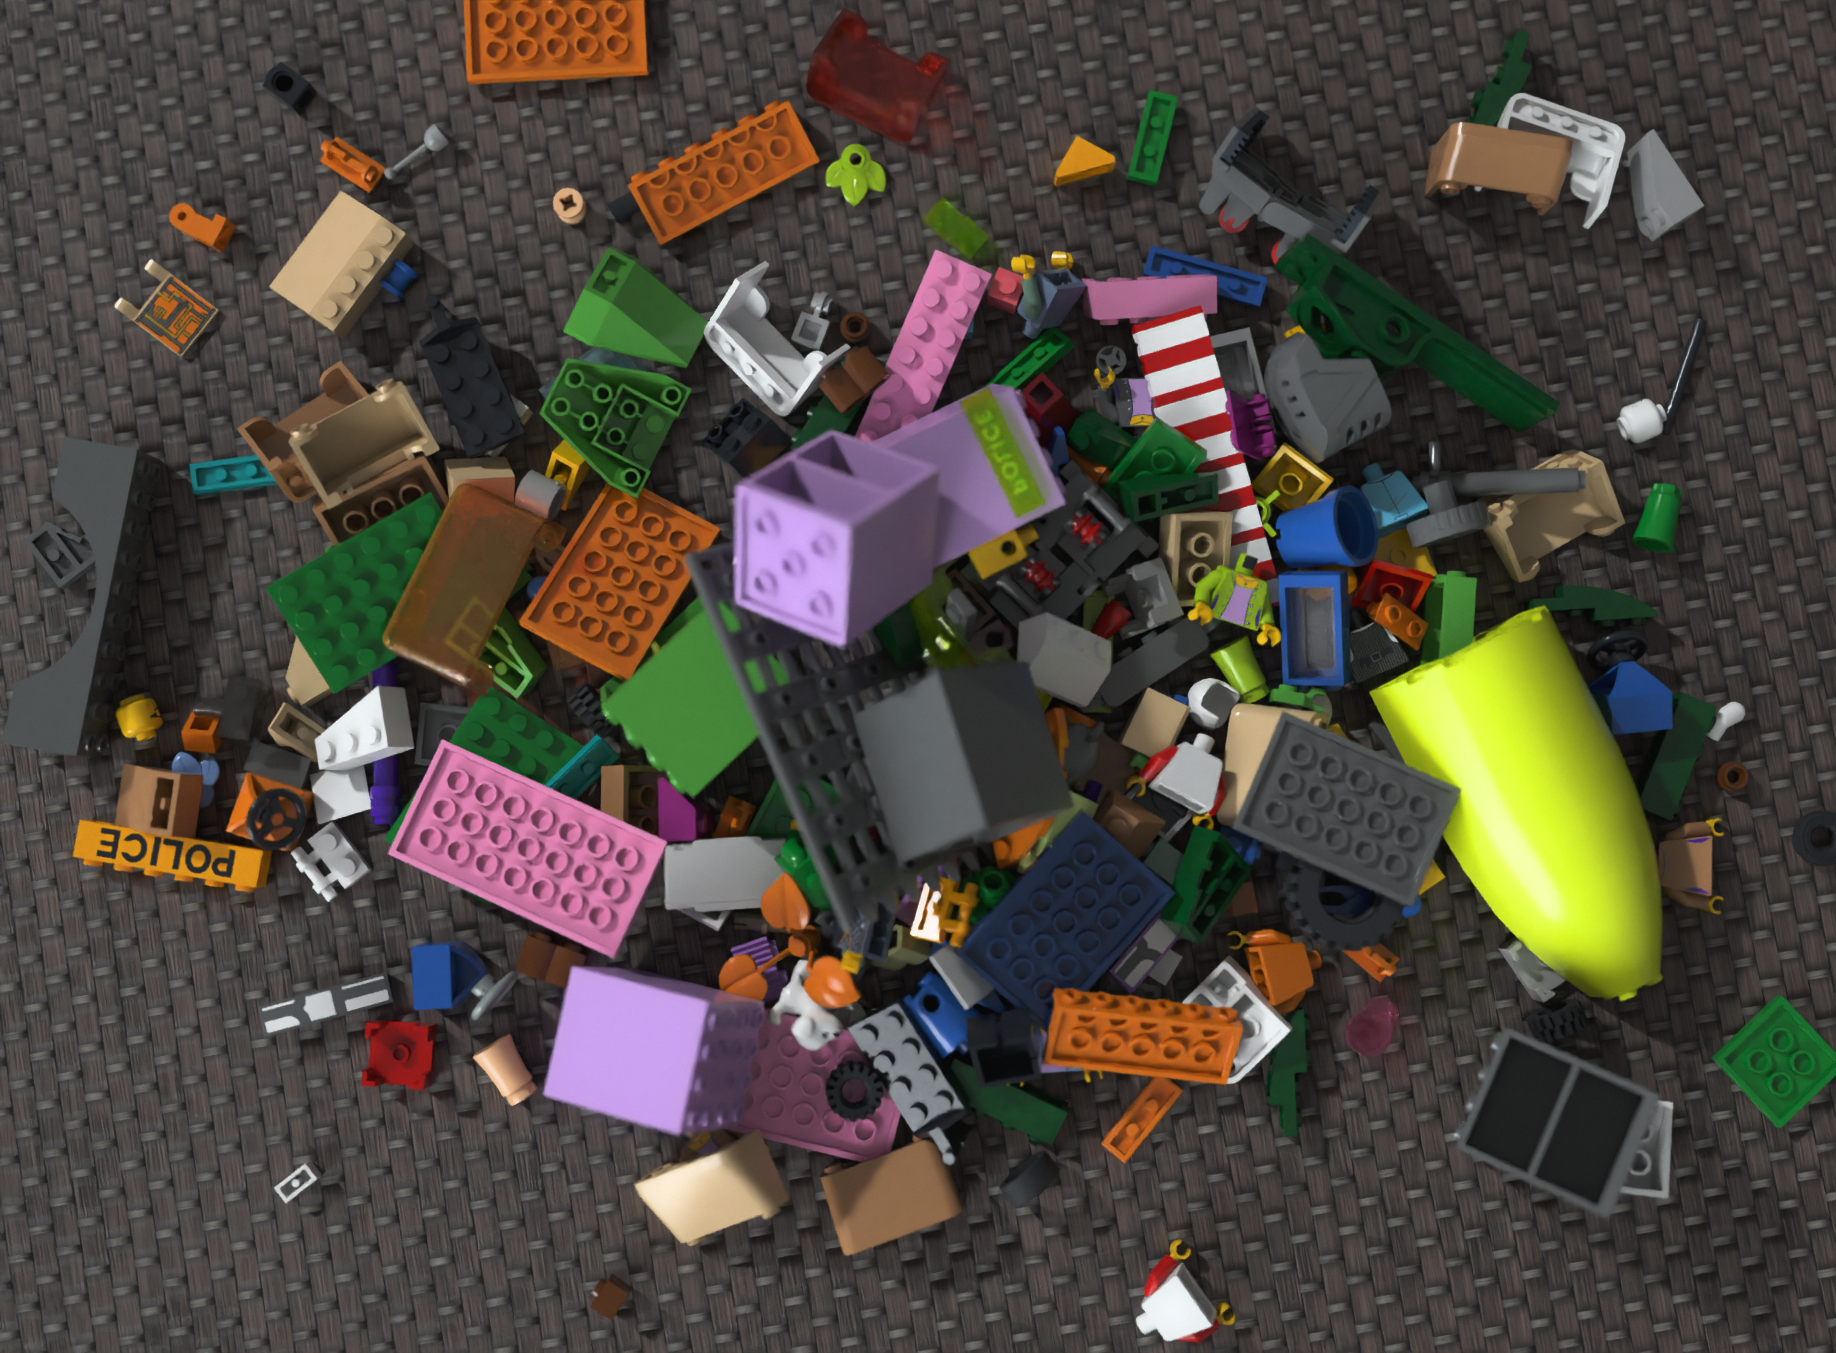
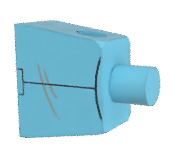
M1378 463L1372 464L1362 471L1367 483L1360 487V491L1366 496L1374 511L1378 527V539L1406 528V525L1413 521L1426 517L1429 510L1427 503L1401 471L1384 475Z

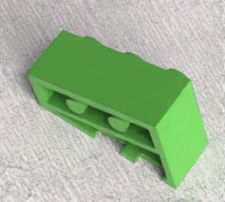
M492 587L475 595L445 641L446 644L516 699L532 691L548 668Z

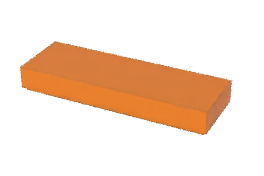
M1153 1076L1100 1143L1126 1164L1183 1090L1169 1078Z

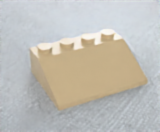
M340 191L269 287L344 340L381 290L382 286L379 282L388 277L395 267V260L402 261L415 243L405 232L384 217Z

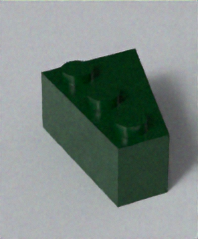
M1199 826L1194 827L1171 887L1175 894L1165 904L1160 916L1176 936L1199 944L1204 942L1252 871L1221 832Z

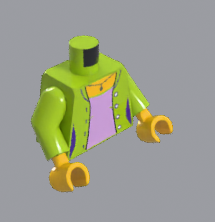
M1241 553L1235 569L1219 565L1216 570H1212L1197 583L1194 598L1195 608L1188 613V618L1191 621L1197 619L1200 615L1201 626L1210 622L1214 617L1258 631L1260 628L1263 630L1257 636V642L1260 645H1264L1267 642V635L1271 639V646L1276 645L1281 640L1280 631L1274 627L1273 608L1267 582L1253 576L1258 558Z

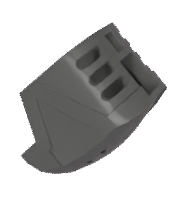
M1301 332L1289 336L1283 343L1272 350L1264 376L1267 398L1270 400L1271 409L1285 436L1296 450L1312 463L1317 464L1338 453L1339 450L1389 425L1392 414L1390 402L1370 359L1323 360L1312 339Z

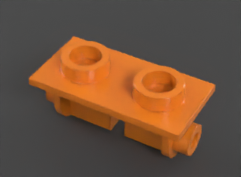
M337 136L331 141L326 139L321 145V150L324 151V155L320 159L321 163L369 194L372 192L383 176L385 167Z
M1384 593L1381 602H1371L1367 606L1366 611L1369 618L1375 620L1397 636L1403 643L1418 651L1429 625L1427 622L1388 593Z
M729 795L711 839L745 837L757 806Z
M1381 943L1372 948L1364 947L1360 951H1343L1379 983L1386 975L1390 977L1397 969L1395 964L1399 961V958Z

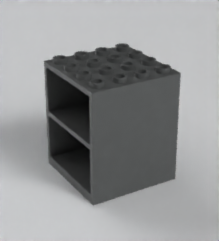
M1012 658L1001 660L994 665L987 661L974 665L970 669L968 664L954 667L948 672L945 667L929 671L927 673L928 678L925 680L920 678L905 684V690L898 689L888 692L884 695L885 700L869 702L864 705L865 710L853 715L899 863L987 844L1075 808L1027 661L1013 663Z
M1507 1027L1504 1034L1498 1031L1491 1046V1049L1495 1052L1492 1063L1485 1061L1478 1077L1479 1080L1483 1081L1479 1093L1472 1091L1465 1109L1471 1111L1467 1121L1459 1122L1452 1139L1458 1141L1455 1148L1609 1219L1661 1095Z

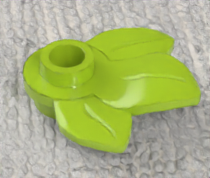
M851 144L843 150L841 159L829 166L826 173V184L828 187L841 186L846 200L855 206L864 198L868 188L875 191H884L886 178L882 166L871 160L870 153L864 146ZM857 153L861 156L862 161L859 165H853L850 162L852 154Z

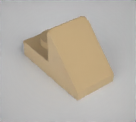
M283 703L268 727L270 734L279 746H291L311 761L318 762L315 739L325 729L288 703Z

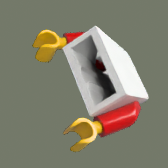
M1199 733L1193 745L1183 742L1177 746H1168L1151 757L1139 771L1140 776L1134 775L1128 779L1127 789L1135 782L1140 783L1142 787L1136 792V796L1139 797L1145 793V783L1151 782L1149 788L1196 812L1192 818L1194 826H1198L1202 819H1207L1204 828L1212 830L1214 822L1211 817L1217 814L1227 795L1225 777L1221 771L1222 761L1209 754L1215 742L1214 739Z
M1178 1239L1170 1245L1171 1254L1165 1255L1151 1271L1144 1287L1145 1298L1142 1302V1308L1145 1313L1138 1316L1136 1322L1144 1334H1148L1157 1328L1166 1341L1177 1339L1186 1342H1201L1220 1329L1221 1323L1225 1325L1233 1324L1236 1316L1231 1313L1223 1318V1312L1229 1309L1230 1305L1221 1302L1214 1308L1184 1264H1177L1178 1259H1186L1191 1254L1190 1248H1187L1182 1255L1177 1254L1176 1247L1182 1242V1240Z

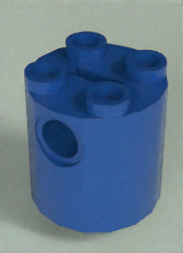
M930 970L914 985L917 991L913 995L910 993L907 996L905 995L902 1000L940 1060L945 1058L954 1048L963 1055L969 1050L966 1018L982 1014L974 1006L965 1010L941 974L938 972L933 973ZM924 997L932 1002L931 1012H927L923 1008L922 1001Z

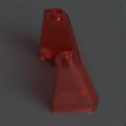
M843 8L813 51L806 81L807 93L815 101L898 142L908 143L918 131L949 70L951 60L940 54L927 52L923 54L919 63H916L867 39L868 26L866 21L860 15Z

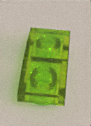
M943 196L921 220L935 234L967 259H970L989 237L968 216L964 217Z

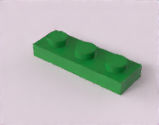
M1149 90L1127 175L1128 180L1156 186L1178 101L1177 96Z
M1051 327L992 378L986 386L993 383L1010 386L1014 391L1019 390L1022 392L1040 373H1046L1075 346L1071 339L1056 327Z

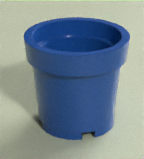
M1354 486L1341 487L1327 493L1320 500L1284 511L1279 515L1276 522V530L1280 529L1281 539L1276 540L1277 547L1282 559L1291 568L1297 567L1298 570L1337 564L1344 567L1367 565L1372 561L1377 551L1378 527L1374 511L1366 496Z

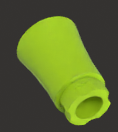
M1248 635L1239 637L1209 654L1221 669L1229 684L1241 694V703H1253L1270 693L1269 688L1264 683L1266 679L1257 663Z

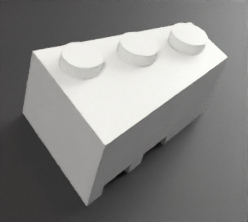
M377 686L315 739L319 770H349L413 749L414 743L405 688Z

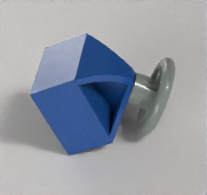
M464 941L430 942L412 946L414 1010L453 1008L465 1003L474 994L481 1001L472 1011L471 1018L479 1020L504 997L518 979L517 972L511 971L497 983L496 979L487 972V968L478 954Z

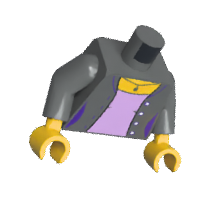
M1108 366V376L1101 378L1100 371L1096 368L1094 375L1099 383L1100 409L1108 420L1124 431L1132 432V436L1139 440L1156 418L1153 409L1154 400L1151 399L1148 391L1149 382L1145 378H1115L1114 371L1110 366Z

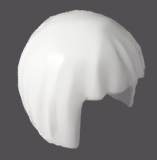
M1203 679L1195 683L1188 692L1186 706L1191 708L1189 716L1201 727L1213 731L1225 723L1230 711L1240 699L1241 694L1229 684L1218 679Z

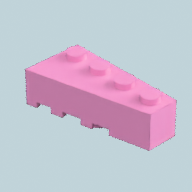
M1175 275L1166 276V278L1147 276L1138 277L1137 280L1119 277L1109 278L1104 282L1094 280V278L1083 279V283L1087 285L1083 292V315L1100 320V325L1118 324V319L1130 318V323H1144L1148 321V317L1160 318L1199 305L1202 307L1205 319H1207V314L1217 313V276Z

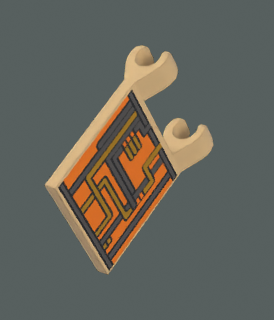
M150 260L146 264L145 270L162 283L140 310L123 298L118 299L114 307L183 358L220 311L155 261Z

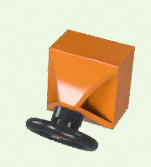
M247 772L226 831L250 839L264 849L293 851L297 848L314 800V792L257 773Z

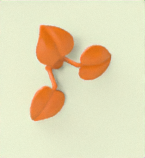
M787 872L783 873L762 896L761 911L771 926L775 928L786 927L788 933H794L788 940V948L759 968H757L755 960L748 954L733 956L721 969L719 975L721 991L762 1001L767 994L768 983L761 973L790 953L798 957H805L809 954L806 970L811 975L805 980L804 989L811 1000L820 1006L828 1008H839L854 1003L861 997V994L854 984L851 973L840 968L841 961L837 958L826 956L814 962L815 955L818 953L816 947L821 942V935L815 927L808 925L810 909L801 888Z

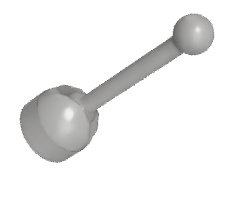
M433 124L424 133V144L393 168H386L384 171L385 177L389 180L394 179L398 171L427 149L433 151L442 150L450 144L449 140L440 128Z

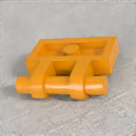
M940 877L941 890L936 892L931 891L925 883L910 935L916 939L944 943L946 932H952L950 944L956 947L962 946L965 936H969L971 926L969 921L972 910L976 909L979 899L976 898L979 886L967 883L963 894L958 893L960 883L953 882L948 878ZM954 905H960L957 920H950Z

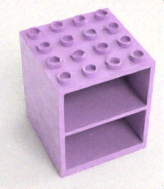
M992 383L871 442V444L940 467L933 568L1066 504L1062 495L1066 494L1065 488L1060 478H1055L1049 467L1053 465V462L1046 448L1041 449L1036 440L1040 436L1034 421L1032 419L1028 420L1022 410L1026 407V403L1019 390L1014 391L1010 386ZM989 407L994 419L977 427L972 415L975 413L979 415L984 412L983 409ZM990 422L997 424L1000 429V436L994 442L985 441L981 435L983 426L988 428L987 434L989 436L994 435V430L989 429ZM1004 438L1006 444L993 451L996 450L998 456L1011 451L1013 456L996 464L991 455L993 451L990 452L987 446ZM1008 460L1014 461L1019 467V474L1015 479H1024L1029 488L1012 497L1010 492L1014 490L1013 482L1015 479L1006 480L1000 474L1002 463ZM1007 467L1006 472L1008 474H1011L1013 472V468Z
M830 430L737 485L735 604L845 647L932 583L940 467Z
M572 967L544 1095L678 1135L738 1127L739 1122L744 1116L745 1107L743 1102L745 1092L751 1084L750 1069L752 1060L758 1052L757 1037L759 1028L765 1020V1002L636 968Z

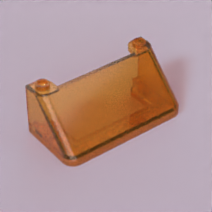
M470 483L459 485L452 493L384 631V646L390 652L486 697L493 682L494 674L491 666L479 660V657L533 547L546 552L553 551L560 545L567 528L479 486Z

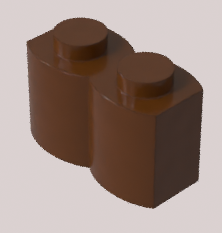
M858 346L854 347L844 356L845 362L836 369L832 366L820 376L822 381L818 386L843 416L858 406L867 396L872 394L890 378L889 373L866 346L861 349Z
M537 931L536 935H528L515 971L567 989L572 967H585L589 954L582 952L584 946L570 941H566L565 946L553 942L555 936L541 931Z

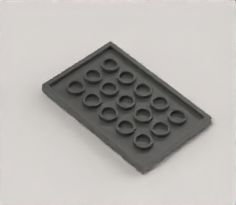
M1283 711L1232 829L1412 907L1461 789Z

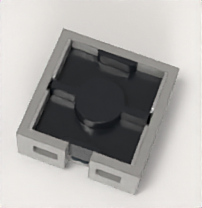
M1151 782L1145 783V793L1138 797L1136 792L1142 785L1135 783L1124 796L1166 821V824L1157 836L1168 842L1192 817L1195 811L1149 788Z

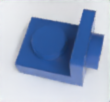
M1219 826L1218 832L1223 834L1248 865H1252L1254 860H1259L1262 850V843L1258 842L1259 840L1237 830Z

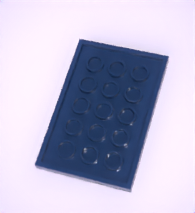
M1080 809L972 929L969 936L965 937L962 946L955 948L954 953L1018 1009L1029 1008L1032 1021L1048 1033L1055 1006L1053 998L1054 989L1072 988L1087 992L1170 900L1175 892Z

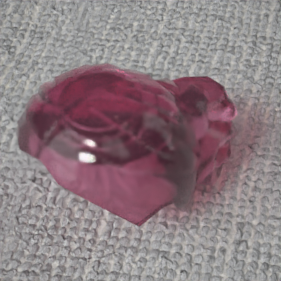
M1388 997L1372 999L1364 1009L1354 1014L1345 1025L1344 1036L1347 1044L1358 1054L1365 1057H1377L1389 1047L1394 1032L1393 1024L1398 1017L1399 1011Z

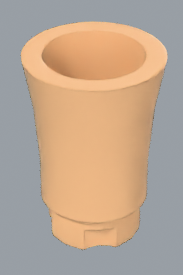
M510 1033L492 1042L472 1057L485 1070L502 1096H506L511 1106L523 1101L537 1090L536 1085L531 1080L533 1077L521 1059Z

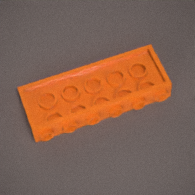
M780 100L774 101L764 107L765 113L755 118L754 114H750L737 122L739 127L731 131L723 128L712 134V141L702 146L700 142H697L684 150L686 155L676 160L674 156H670L659 162V169L650 174L647 170H644L631 177L632 183L628 187L660 246L820 162L789 100L781 103Z
M1072 988L1054 989L1053 998L1055 1006L1042 1053L1043 1064L1227 1084L1243 1031L1237 1010L1225 1006L1218 1008L1202 1006L1197 1003H1175L1165 999L1150 1000L1137 996H1116L1105 992H1082Z

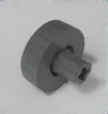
M1444 480L1422 488L1430 516L1406 525L1413 549H1419L1483 530L1492 526V522L1485 501L1458 506L1451 480Z

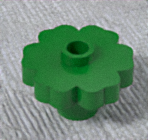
M994 866L981 867V870L975 872L973 877L969 876L963 879L959 893L964 894L967 883L979 886L976 898L979 899L976 909L972 910L970 917L972 923H979L1016 882L1017 878L1013 877L1010 871L1003 870L998 872Z

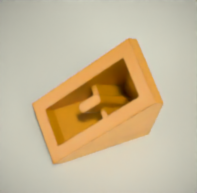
M1076 136L1056 171L1054 178L1055 187L1112 172L1116 163L1115 157L1083 138Z

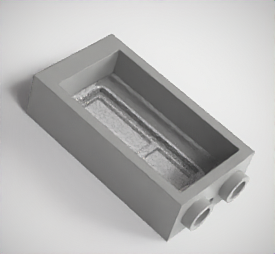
M1250 327L1211 336L1210 339L1225 393L1227 390H1231L1253 401L1254 395L1264 393L1267 398ZM1272 421V422H1270V423H1268V424H1264V425H1273V426H1274L1273 432H1275V434H1276V429H1275L1274 421Z

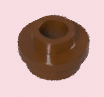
M859 312L847 314L840 324L842 336L847 341L853 343L865 340L871 329L868 318ZM852 324H859L861 330L853 333L850 330Z
M1731 761L1722 764L1718 768L1716 779L1723 790L1738 792L1747 785L1749 775L1747 769L1741 763ZM1730 771L1735 774L1733 782H1730L1727 778Z

